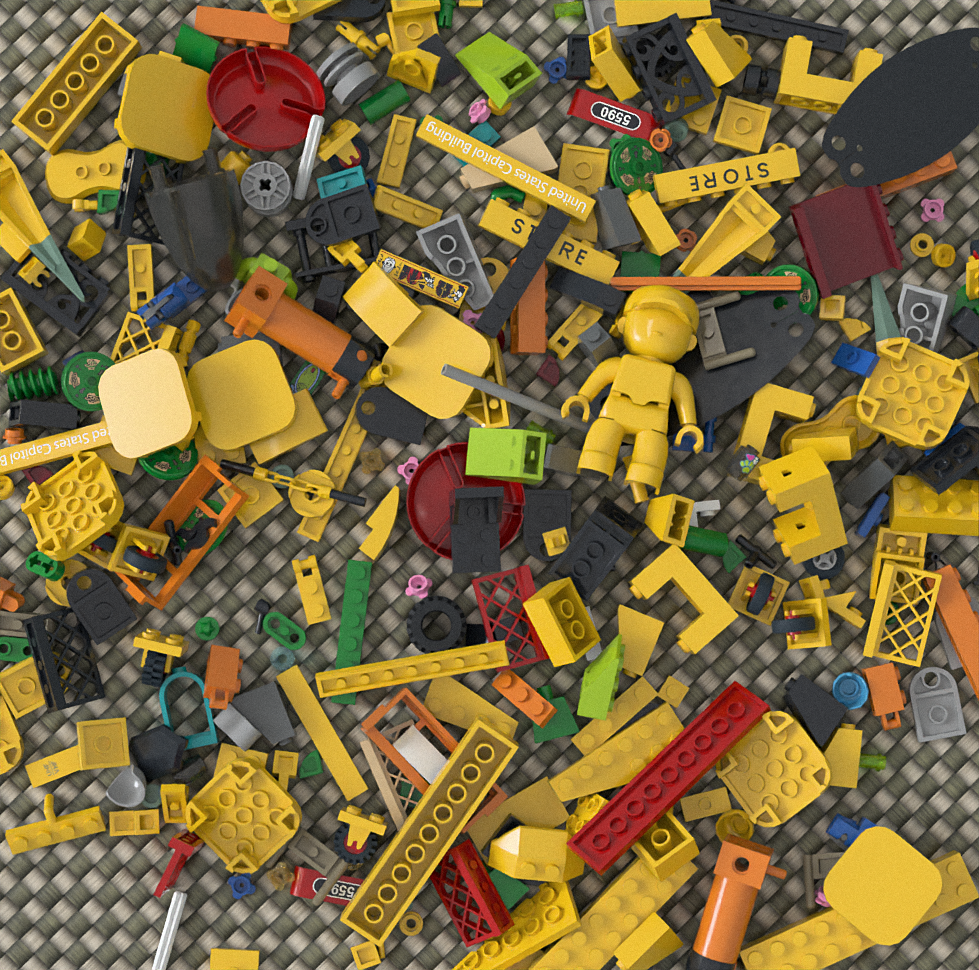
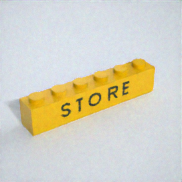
M791 148L657 174L653 176L657 203H664V207L678 205V200L687 199V202L690 203L701 201V196L710 194L711 198L725 196L724 191L734 190V194H736L746 183L749 186L757 185V189L772 187L771 182L779 180L781 185L795 182L794 178L800 176L796 149Z
M491 199L480 219L478 227L524 248L542 219L536 221L531 219V214L523 209L518 208L515 211L509 208L510 203L503 199ZM563 230L545 260L609 285L620 263L615 260L616 255L606 250H603L601 253L594 249V244L583 239L580 243L572 239L573 234Z

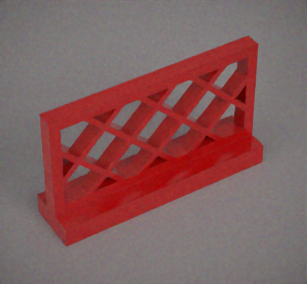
M529 564L471 580L488 643L497 642L492 634L496 626L508 632L504 639L505 644L511 634L522 640L516 652L506 647L507 651L513 654L514 657L508 666L496 667V673L549 659L550 657L523 606V603L536 593ZM511 574L514 575L516 582L512 591L500 585L504 577ZM500 577L498 582L492 580ZM488 581L495 586L489 597L481 593L479 583ZM498 588L510 594L504 606L492 599ZM512 597L521 601L522 608L518 614L507 608ZM490 603L501 608L496 620L487 616L486 609ZM504 611L516 617L510 629L499 623ZM519 620L528 626V632L525 637L513 631ZM525 643L534 648L536 657L527 659L520 655ZM517 657L523 660L515 663Z
M184 829L172 836L168 846L175 849V852L153 894L154 896L161 898L171 890L188 857L203 847L205 842L198 835Z
M470 839L448 849L443 859L438 863L442 866L441 874L434 869L429 878L466 947L468 948L493 936L497 937L513 927L515 924ZM450 854L457 866L449 863ZM447 869L456 873L455 881L446 877ZM461 876L464 878L468 888L460 884ZM445 884L453 887L452 895L445 890ZM459 891L467 894L466 902L458 899ZM473 898L475 899L480 909L471 905ZM456 905L465 909L464 917L458 914ZM470 912L479 916L478 923L469 920ZM484 919L487 921L491 931L483 927ZM468 927L476 930L474 939H471L467 931Z

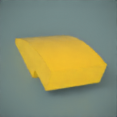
M375 261L343 296L358 316L389 347L394 346L425 311Z
M307 388L293 394L295 400H297L299 410H297L296 418L290 428L284 432L280 431L249 444L259 465L268 463L328 431Z
M396 485L366 522L373 530L359 547L361 551L376 562L385 550L397 522L401 490Z
M877 525L871 569L870 599L876 600L885 559L914 568H924V552L928 533L890 531L889 525ZM898 570L896 579L901 587L913 580L908 572ZM914 583L904 589V592L911 601L919 596L920 590ZM894 584L893 591L898 589L896 584ZM901 592L891 597V602L907 603Z

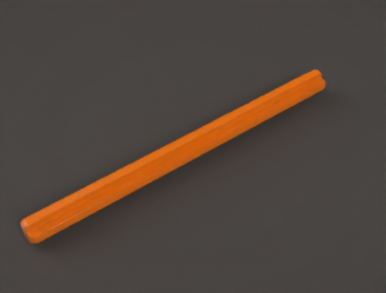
M612 277L610 286L619 291H635L641 286L667 285L680 291L801 290V277Z

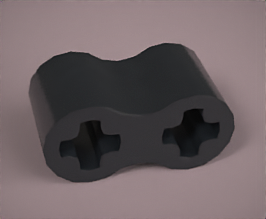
M962 306L947 323V326L979 353V317L966 306Z

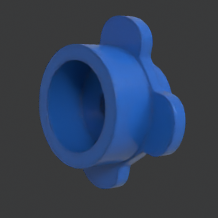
M558 57L544 64V70L549 74L550 83L556 84L558 80L566 79L567 66L565 58Z
M242 873L237 877L231 876L229 878L228 884L231 885L234 898L240 899L243 895L255 892L256 887L250 880V873Z

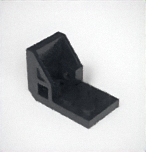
M965 426L913 466L910 469L913 476L940 495L960 478L967 475L973 468L979 475V427Z
M504 487L455 488L449 491L452 574L501 571L499 523L502 520Z
M604 496L548 574L556 580L570 577L579 596L587 602L635 538L643 523Z

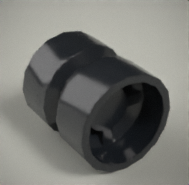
M748 63L742 94L755 96L758 93L761 95V98L775 100L781 70L769 67L763 70L759 65ZM762 77L767 78L765 87H760Z

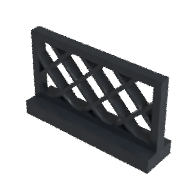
M127 147L112 234L170 246L184 164L177 163V167L170 170L165 162L167 157L155 154L158 160L149 165L145 159L146 151ZM161 162L167 174L157 179L152 168ZM148 172L154 183L144 188L141 183V175ZM170 177L174 184L173 190L166 193L160 183ZM157 186L163 197L153 202L147 192ZM144 195L150 206L140 212L136 203L137 199ZM165 200L169 206V212L162 217L156 206ZM152 209L158 221L149 226L143 215ZM138 218L145 227V230L139 234L131 232L133 222ZM160 223L165 229L164 240L157 238L152 231Z
M72 608L34 616L23 621L48 714L106 698L88 631L76 614L77 623L74 628L64 622L68 614L74 613ZM51 619L57 623L53 634L45 629L43 620ZM61 626L71 632L67 642L57 637ZM75 635L83 641L84 645L81 651L71 646ZM53 641L64 647L59 657L52 653L51 645ZM67 650L78 655L73 665L63 660ZM82 658L89 662L90 669L87 674L77 669ZM60 664L70 669L66 680L58 676L57 669ZM74 672L84 678L80 688L69 683ZM88 681L95 685L97 695L90 696L84 692ZM67 687L77 693L73 702L66 703L63 693Z

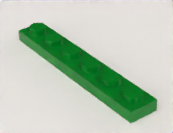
M348 560L335 670L360 665L372 562ZM357 692L332 696L331 702L355 705Z

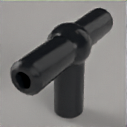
M169 519L164 522L166 534L170 537L167 546L170 548L173 564L178 566L183 562L181 556L182 548L176 535L174 522Z
M742 534L737 536L735 542L750 553L744 563L746 568L752 569L757 559L770 569L775 568L777 562L767 555L760 546L753 544Z

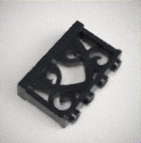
M677 13L625 36L622 39L623 44H621L625 57H630L633 64L631 70L634 77L640 79L643 88H641L643 97L646 101H650L653 107L651 110L652 116L656 123L660 122L661 126L712 104L717 100L698 58L686 41L688 37ZM665 26L668 28V32L659 41L650 34ZM642 38L650 40L655 45L654 49L649 45H642L646 49L644 55L640 54L636 49L637 41ZM666 46L670 51V47L675 46L677 54L670 55L664 47ZM660 54L670 61H683L685 65L677 74L676 87L654 77ZM648 61L647 68L645 69L642 62ZM688 75L691 78V82L685 83L684 81L685 88H682V76ZM655 89L661 91L659 96L657 95ZM675 96H678V109L675 112L666 111L663 108V100L669 99L671 106L674 103ZM699 96L701 101L684 108V97Z
M62 248L60 253L84 297L92 295V293L86 292V288L89 285L97 288L98 297L92 302L84 303L72 292V296L60 294L47 302L44 299L48 292V283L43 276L44 274L38 275L42 282L40 290H35L33 288L34 283L29 284L21 276L18 279L15 278L26 261L28 263L32 258L33 252L21 263L15 260L0 279L78 337L83 335L87 326L114 293L109 288L111 283L101 276L98 279L90 274L92 269L82 262L77 265L71 260L74 256ZM47 266L44 268L48 273H53ZM76 271L81 273L87 279L80 282ZM60 300L71 301V305L66 303L64 309H60L58 306ZM80 305L90 308L78 324L75 323Z

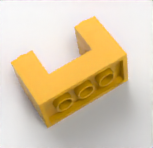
M795 35L793 38L789 37L783 49L780 65L781 75L774 104L835 115L854 89L882 64L883 54L877 53L878 51L875 49L865 48L859 50L852 62L849 81L807 74L813 41H808L806 37Z
M767 383L751 395L727 476L759 485L758 477L761 476L759 466L774 461L762 456L773 416L796 423L805 422L810 417H813L816 404L813 403L814 396ZM746 454L755 455V457L759 458L757 464H754L753 469L748 474L743 473L742 468L744 467H741L740 462L748 460Z
M813 445L759 466L761 474L758 477L759 485L762 491L767 490L766 495L770 504H775L779 512L800 504L804 505L803 508L773 519L776 529L772 530L776 542L782 543L781 549L786 558L790 557L794 565L848 544L830 472Z
M671 544L628 582L631 585L629 590L637 599L642 597L643 600H647L667 581L671 580L700 613L697 618L676 635L679 640L676 644L685 654L689 652L696 654L739 615L681 549Z

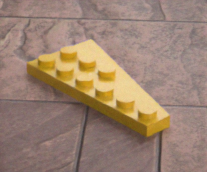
M665 701L547 782L561 802L628 784L685 728L669 703Z
M569 881L563 883L545 882L539 886L540 891L531 899L526 898L510 914L515 924L513 927L497 937L493 936L484 940L485 943L476 952L471 951L452 970H504L582 926Z

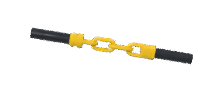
M222 459L220 463L222 469L252 476L253 479L278 483L299 491L317 494L318 497L329 500L332 498L361 507L366 505L367 498L335 490L331 486L324 484L316 485L306 480L283 476L258 466L254 468ZM268 474L274 475V480L269 479ZM281 479L288 480V481H290V483H287V482H284V481H280V480H281ZM296 482L306 484V488L296 486Z

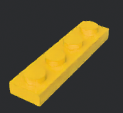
M642 676L614 700L612 712H607L606 721L594 718L570 740L585 756L603 744L652 701L658 693Z

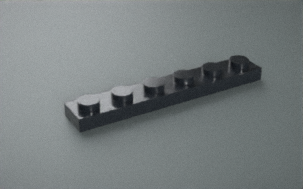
M710 0L712 15L706 17V19L720 18L721 28L782 42H787L789 37L793 38L795 35L806 37L808 41H813V49L841 55L844 53L849 31L847 29Z
M552 205L549 207L475 323V328L492 339L496 338L571 219L569 216Z

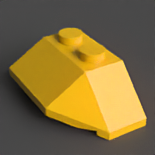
M486 335L490 339L493 347V358L495 359L492 367L488 368L483 379L508 388L504 359L497 336L495 339H492ZM476 389L465 406L467 408L463 413L483 428L510 426L511 403Z
M518 826L498 839L492 840L488 857L489 866L513 878L563 883L582 875L585 862L568 849L566 843L573 837L568 830Z

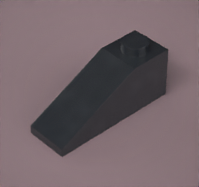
M560 266L549 287L611 319L614 318L625 296V293L605 283Z
M323 275L312 311L335 325L344 299L343 296L347 289L346 282Z

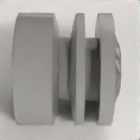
M354 42L348 43L332 53L316 73L320 80H325L324 85L326 87L337 84L332 94L342 106H346L361 97L374 85L380 76V73L370 61L360 64L364 54L357 52L358 47Z
M270 161L256 162L248 167L242 176L240 184L242 196L250 209L259 216L268 218L279 216L291 205L293 186L284 168L277 163ZM262 184H270L271 189L269 191L263 190Z

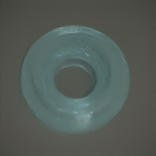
M278 647L272 652L270 660L274 668L284 671L292 667L295 657L290 649ZM285 654L287 661L280 663L278 660L279 655Z

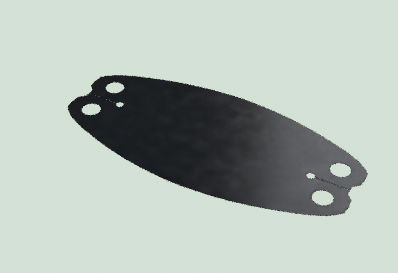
M964 28L943 33L904 49L877 67L848 96L828 125L822 140L823 151L829 159L836 160L839 163L840 175L848 186H874L916 172L949 153L979 125V51H975L970 45L973 37H979V28ZM972 63H978L977 68H974ZM839 135L844 138L846 145L843 150H836L833 147L832 138ZM858 145L862 146V151L857 150ZM854 163H859L864 168V175L860 178L854 177L851 173V166Z
M756 291L750 295H741L738 301L714 307L727 354L753 347L756 350L754 357L706 371L697 340L696 346L692 351L686 352L676 362L668 364L674 366L676 372L681 373L689 380L694 394L696 426L729 411L757 392L774 378L811 338L815 329V323L809 314L802 313L800 310V299L796 291ZM779 296L785 297L788 301L787 307L781 311L773 307L774 299ZM772 322L777 323L775 328L771 327ZM793 323H800L804 328L803 333L798 337H793L788 332L789 326ZM613 383L607 385L590 402V412L595 419H598L602 410L600 401L602 398L609 396ZM672 398L668 409L666 437L678 434L683 428L680 426L679 416ZM625 442L621 443V446L633 445Z

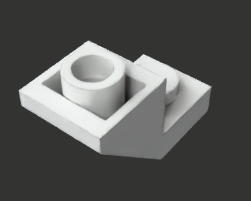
M719 500L695 502L689 526L698 527L697 513L699 512L701 517L715 515L714 511L720 510Z

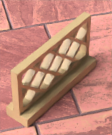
M411 719L381 734L385 738L393 740V746L398 740L397 737L400 730L415 724ZM396 732L394 738L388 736L389 734ZM368 738L359 742L396 829L399 831L408 818L405 812L408 803L411 802L416 805L418 803L410 800L415 786L409 780L400 777L401 771H399L398 776L388 773L386 766L389 759L386 758L384 763L380 754H385L379 751L377 746ZM390 776L396 778L394 785ZM399 780L412 784L407 798L397 794L396 787ZM400 798L406 800L404 807L400 801Z

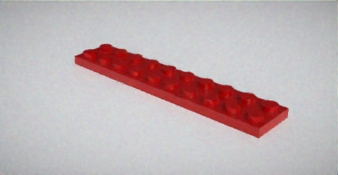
M734 681L566 843L568 849L602 876L763 719L762 716L765 713L771 711L770 706L741 684Z

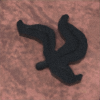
M199 517V523L191 530L180 528L176 535L189 541L184 547V552L189 553L190 550L203 547L209 539L208 529L216 528L217 520Z

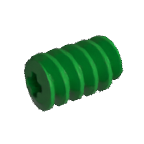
M51 366L47 367V373H44L42 368L38 367L37 375L33 373L32 369H29L28 376H25L23 371L20 370L18 378L15 377L13 372H10L9 379L7 380L8 395L11 402H14L15 396L18 400H23L25 395L28 399H33L34 393L38 398L43 396V392L47 396H51L53 390L56 395L60 394L58 377L56 372H53Z

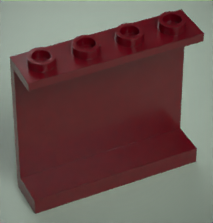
M880 184L868 187L844 185L789 206L809 272L817 283L819 297L822 299L832 296L831 291L890 268L903 269L901 261H904L903 254L900 248L896 247L894 241L897 236L893 226L889 225L887 219L890 213L887 205L882 203L880 195L883 194Z

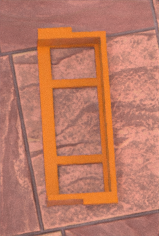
M206 454L148 529L166 534L164 522L171 519L177 532L196 507L200 508L208 517L217 520V527L208 529L209 539L206 544L200 549L191 550L178 568L167 559L166 569L172 576L156 597L139 582L141 578L115 572L128 585L125 590L141 605L148 602L162 611L249 497L247 493L221 472L222 468ZM217 479L236 492L219 515L202 501Z
M402 688L385 706L381 704L361 723L363 727L360 729L416 789L424 795L430 785L374 725L402 700L420 719L414 725L418 731L426 726L451 754L459 743L407 688ZM496 783L492 785L488 791L490 795L476 808L460 834H464L484 814L488 817L508 798L507 794Z

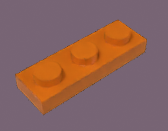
M510 669L502 671L491 684L542 729L558 711Z

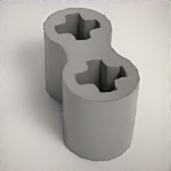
M231 703L227 705L226 710H222L213 719L214 723L245 752L262 735Z

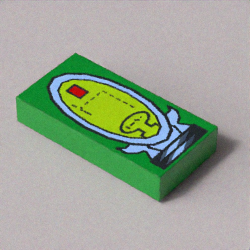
M305 360L289 384L292 393L295 394L307 388L312 396L326 375V372Z

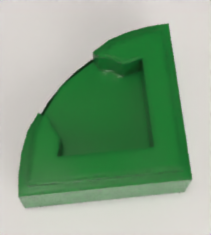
M98 190L97 213L99 215L110 213L116 209L119 190Z
M731 540L728 541L727 551L722 556L723 566L728 574L746 558Z
M318 750L309 753L302 761L299 769L300 778L324 773Z

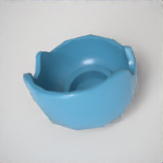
M848 671L840 674L833 681L832 694L848 710L862 707L867 701L869 688L861 675Z

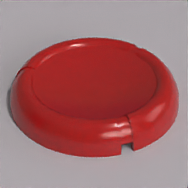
M256 46L254 47V52L248 53L247 48H243L227 55L214 67L207 83V106L214 123L230 140L251 150L277 152L301 144L307 138L312 116H322L325 109L324 89L314 70L296 55L284 50L271 49V47Z
M468 442L449 444L445 448L437 449L429 454L413 473L406 496L408 518L419 540L435 554L452 560L449 491L455 488L504 487L502 520L499 523L500 551L513 540L524 518L522 512L523 506H525V492L522 483L465 475Z

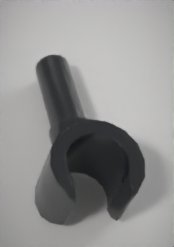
M672 141L671 147L666 148L663 153L671 158L680 170L686 169L676 155L680 147Z
M386 343L375 344L373 347L377 351L374 358L384 357L385 349H389V346Z
M260 599L254 608L255 611L260 613L255 629L257 634H261L263 620L271 607L263 599Z

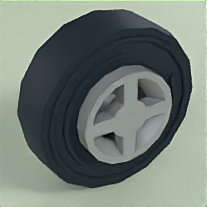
M840 546L821 554L820 560L818 555L803 561L802 564L806 572L811 576L818 575L820 580L831 579L837 576L843 569L845 553Z

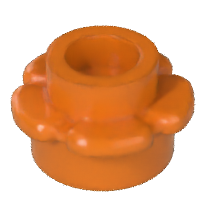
M655 129L651 133L649 142L656 151L663 152L666 148L671 147L673 140L670 137L671 133L667 129Z
M682 229L679 231V234H676L681 244L677 246V249L682 252L692 251L697 241L695 232L689 229Z
M17 427L6 428L5 435H3V439L8 440V444H22V440L27 437L24 435V428Z

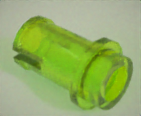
M582 0L554 4L555 18L575 15L578 18L579 15L583 14Z
M533 420L526 428L529 431L547 433L546 446L552 444L556 438V434L553 433L554 430L551 429L549 431Z
M860 753L859 767L875 769L876 772L885 770L886 756H883L881 753H877V755Z

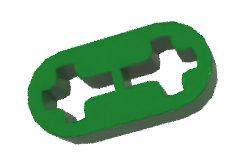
M35 551L26 560V568L29 571L47 580L55 582L64 575L65 565L61 561L50 559L42 552Z

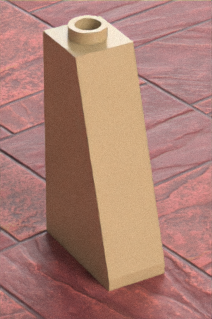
M535 126L495 148L545 175L558 171V165ZM470 164L460 168L462 176L459 179L464 188H470L472 193L508 185Z

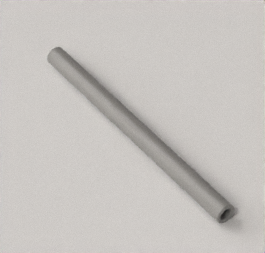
M445 363L442 367L441 375L585 433H588L592 422H582V418L572 414L562 419L560 409Z

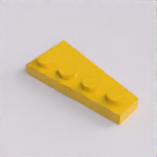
M450 676L432 679L423 704L435 718L469 730L479 715L512 739L519 723Z

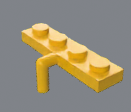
M46 794L44 797L46 820L6 830L5 837L14 855L105 831L106 823L99 806L56 817L54 813V796Z

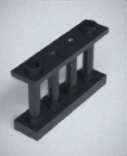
M376 211L378 217H381V213ZM305 218L285 222L288 235L293 234L297 241L302 271L295 273L297 281L302 280V283H310L316 281V277L356 270L351 262L345 267L342 264L335 265L333 255L327 250L329 246L322 245L326 267L312 269L305 237L307 235ZM316 220L313 224V230H316V232L321 231L324 227L323 220ZM377 232L368 234L372 258L363 259L368 267L376 261L380 252Z

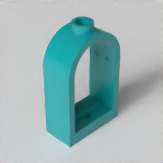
M186 666L172 669L173 674L163 682L159 692L164 724L170 727L172 732H174L167 699V692L171 683L177 678L189 677L199 684L202 694H204L205 680L196 673L188 672ZM208 698L203 699L210 731L184 736L189 740L187 748L184 750L220 742L218 728L213 721L215 718L214 709L209 708L210 699Z

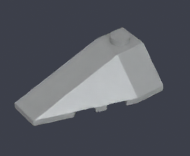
M456 214L416 231L425 254L439 268L440 272L445 277L469 287L464 299L475 311L487 306L494 293L464 214Z
M904 283L898 303L900 336L911 339L910 342L938 353L948 327L947 323L952 316L957 294Z

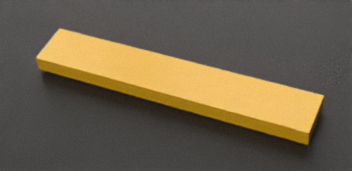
M296 664L276 676L347 801L368 790L367 784L298 665Z

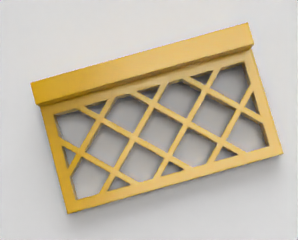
M127 312L110 359L115 364L138 356L151 348L154 350L157 345V349H170L176 352L183 331L177 327L162 323L158 326V328L164 329L162 337L153 342L149 334L151 329L145 325L146 319L142 320L139 315ZM132 319L140 321L143 330L132 335L129 327ZM146 334L150 344L138 349L134 339ZM131 341L135 352L124 357L121 348L123 344Z
M885 559L863 656L871 658L875 656L920 667L942 574L897 564L895 561ZM898 570L908 572L913 580L901 587L896 579ZM924 577L936 579L934 588L927 592L923 590L918 582ZM915 583L922 595L910 601L904 589ZM894 584L898 587L895 591H893ZM901 592L907 603L895 609L891 603V597ZM932 593V597H931V601H930V599L928 598L927 595H929V594ZM925 598L929 604V610L919 615L913 604ZM910 606L916 618L905 624L898 613ZM890 607L893 612L888 614V609ZM895 615L902 626L890 632L885 622L888 618ZM925 616H927L926 622L924 623V621L922 620V618H924ZM919 620L924 630L922 634L914 638L907 627ZM904 629L911 640L899 647L893 635ZM883 630L887 633L884 637H882ZM888 638L891 639L896 647L890 653L879 651L880 643ZM921 639V643H920V647H919V645L917 644L916 641H918V640ZM914 644L918 650L917 659L907 658L902 649Z

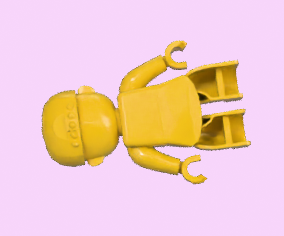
M648 285L636 289L628 298L624 307L623 317L619 319L617 327L618 332L623 335L624 344L630 354H625L622 358H608L601 362L577 393L578 396L569 397L561 408L562 419L570 415L569 409L571 407L579 406L584 411L582 422L587 423L590 413L588 403L592 402L607 385L613 383L598 419L591 425L587 433L577 467V474H580L582 468L591 469L607 474L609 476L608 481L612 482L621 443L633 444L634 447L623 485L627 486L628 481L645 483L655 487V494L658 495L668 458L669 443L666 436L668 430V409L671 398L677 409L680 426L683 427L676 436L674 446L679 447L682 437L690 435L696 441V444L693 446L695 453L701 452L704 439L701 430L696 427L697 420L693 389L685 376L676 372L674 366L668 365L682 358L686 352L692 351L697 343L695 335L699 326V309L695 301L680 290L667 285Z

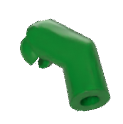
M504 185L491 192L490 200L510 198L522 203L526 193L510 185Z

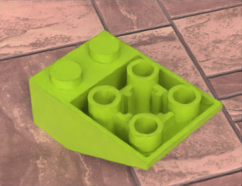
M488 32L455 54L456 58L499 109L531 89L542 75V72L526 54L491 32Z
M470 428L465 475L532 485L539 483L543 478L547 433L518 429Z
M618 634L584 670L577 715L606 721L607 712H612L615 700L614 695L619 684V673L622 671L625 645L621 644V634Z

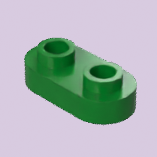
M271 612L265 616L263 620L264 630L286 648L298 650L305 645L307 640L305 631L285 615L279 612ZM274 619L280 622V626L276 629L271 625ZM294 633L299 636V640L296 643H293L290 639Z
M0 637V660L21 662L32 657V653L29 656L25 654V648L29 646L28 639ZM3 644H6L8 646V651L6 653H3L1 651V646Z

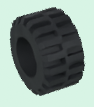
M431 596L418 601L410 610L406 622V630L411 643L425 654L456 649L462 643L467 628L466 618L460 606L444 596ZM431 612H442L450 619V632L441 640H432L423 631V620Z

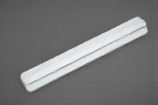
M313 115L310 121L293 191L295 199L304 200L307 193L324 124V117Z
M174 892L152 970H166L187 898V894L184 892Z

